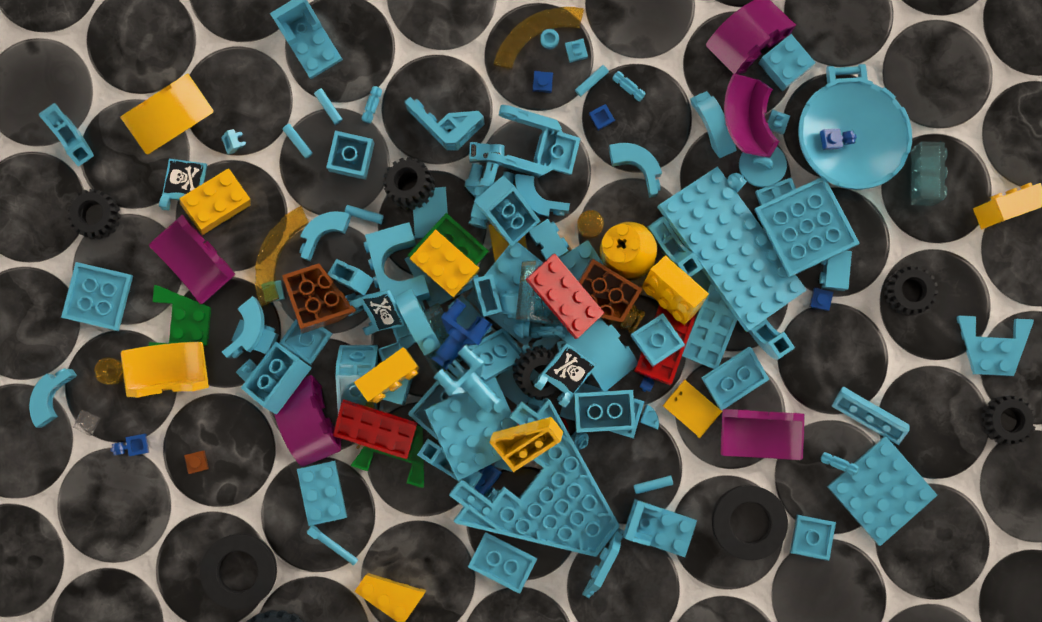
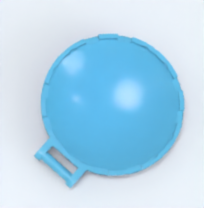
M865 64L839 68L827 66V84L811 96L800 116L798 136L802 153L808 164L819 176L836 186L846 189L863 190L882 185L901 170L911 151L912 128L905 108L901 107L895 99L896 96L885 87L881 88L868 80ZM858 74V78L836 79L835 76ZM823 129H840L841 136L843 132L854 131L857 139H855L854 144L844 145L843 142V147L840 149L823 150L820 131Z

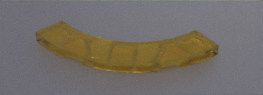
M577 7L547 9L526 18L510 32L501 44L496 54L494 65L512 69L521 49L532 38L546 29L559 27L580 28L584 9Z
M302 206L285 215L270 230L260 248L255 266V287L261 306L279 299L275 283L276 265L279 255L289 239L309 223Z

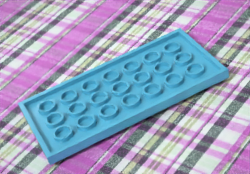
M718 166L657 206L684 246L695 254L703 267L702 271L746 332L807 290L796 275L788 277L767 234L737 192L730 188L727 178Z

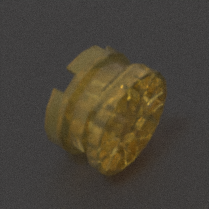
M595 210L584 211L577 221L578 232L585 238L597 237L601 234L604 227L603 217Z
M633 304L619 327L627 329L628 333L632 334L637 329L646 312L638 310L637 306Z
M103 358L95 365V377L103 384L114 385L124 378V375L121 377L123 374L122 362L118 359Z

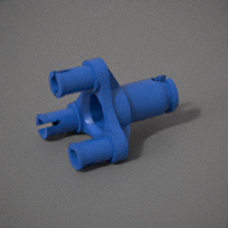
M456 299L447 313L444 312L441 316L449 336L436 351V355L431 358L446 370L466 344L468 347L469 345H479L482 342L481 338L492 326L489 321L477 316L468 330L456 323V319L466 308V305L459 299Z

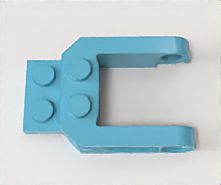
M509 105L500 106L498 114L500 117L541 129L542 133L539 136L534 162L511 155L504 156L491 153L492 151L488 153L487 162L535 177L543 176L551 170L567 175L572 174L581 138L563 133L559 122L555 119Z

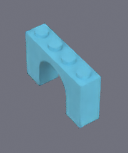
M409 222L365 235L366 242H363L366 253L370 252L371 259L368 262L371 271L375 270L374 284L376 288L380 289V292L390 290L394 298L412 288L418 301L431 298L424 275L404 281H396L387 277L384 272L385 262L391 254L416 246Z

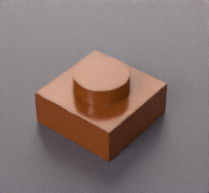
M205 450L184 455L188 474L209 469Z

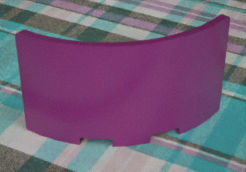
M753 0L732 14L710 37L706 47L733 74L745 73L761 55L760 51L764 47L768 46L770 48L783 41L791 34L796 24L771 0Z
M733 74L727 87L724 102L725 122L730 137L742 152L770 158L780 142L771 132L768 123L765 121L764 114L767 113V103L773 89L761 80Z
M182 214L149 243V247L180 278L196 300L203 304L236 274L227 262L217 254L216 249L208 241L204 243L205 239L199 234V231Z
M312 375L302 380L278 414H275L279 431L288 450L302 467L341 451V438L333 436L335 427L330 418H325L322 410L325 408L322 386Z
M723 409L721 455L802 460L805 414Z

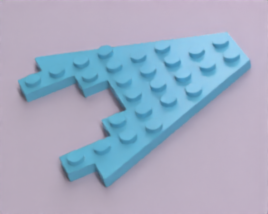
M547 398L536 413L521 401L509 417L519 425L552 417L563 431L561 442L533 459L543 468L520 497H517L507 488L503 487L494 500L490 501L464 480L460 479L449 493V496L464 506L453 521L456 524L597 557L620 525L552 402Z

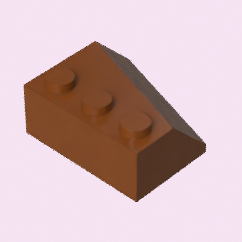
M594 259L590 260L578 280L603 310L604 314L601 318L619 322L624 321L643 290Z
M319 263L282 275L302 334L339 322L356 312V309L349 304L344 294L338 289Z

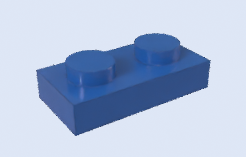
M492 464L478 470L483 475L474 489L484 496L502 474Z

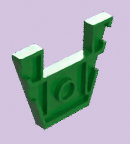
M154 285L153 302L172 304L169 343L149 342V346L181 342H202L203 347L208 346L211 307Z
M417 425L407 459L364 446L351 466L369 471L374 452L412 463L407 484L424 488V459L417 455L424 445L423 427Z

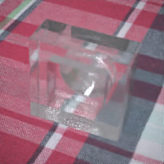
M81 410L73 428L92 436L101 418Z

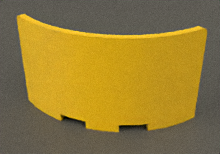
M187 73L123 114L120 118L145 154L148 155L212 114L213 109Z
M202 342L153 345L123 350L120 353L127 397L138 398L160 394L162 389L163 391L172 390V392L209 388Z

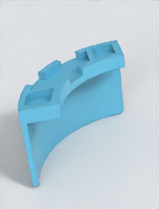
M601 317L578 339H574L568 330L566 331V336L560 337L597 365L591 374L604 392L633 370L638 363L629 346H624L618 339L621 336L612 324L608 326Z

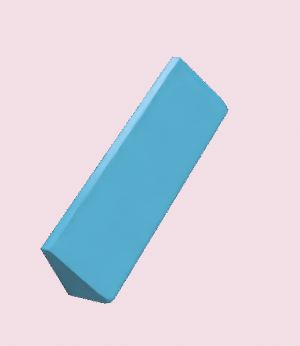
M845 387L841 388L832 404L833 408L883 437L886 436L897 445L901 443L909 432V424Z

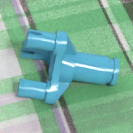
M487 162L484 176L480 180L484 166L472 163L469 178L466 179L464 186L475 197V200L495 183L498 164L494 163L491 171L492 162ZM503 172V176L513 184L515 174ZM474 202L470 216L471 221L468 224L487 229L486 223L489 220Z
M466 344L458 354L470 365V369L465 370L455 359L452 363L455 368L451 364L448 365V369L457 377L455 381L443 369L433 378L446 389L445 392L449 396L465 394L467 392L488 413L493 407L487 402V399L497 404L501 398H497L495 396L496 393L481 379L485 360L481 356L478 357Z

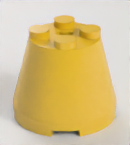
M622 222L611 227L605 233L600 244V257L603 265L625 279H636L645 275L655 264L657 242L653 234L645 226L636 222ZM622 241H623V242L625 243V245L627 246V247L624 248V249H623V246L620 244Z

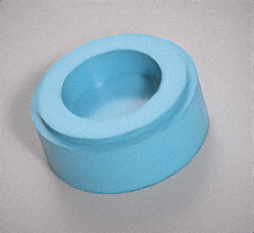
M553 29L544 30L540 36L541 45L546 49L555 48L559 43L558 33Z

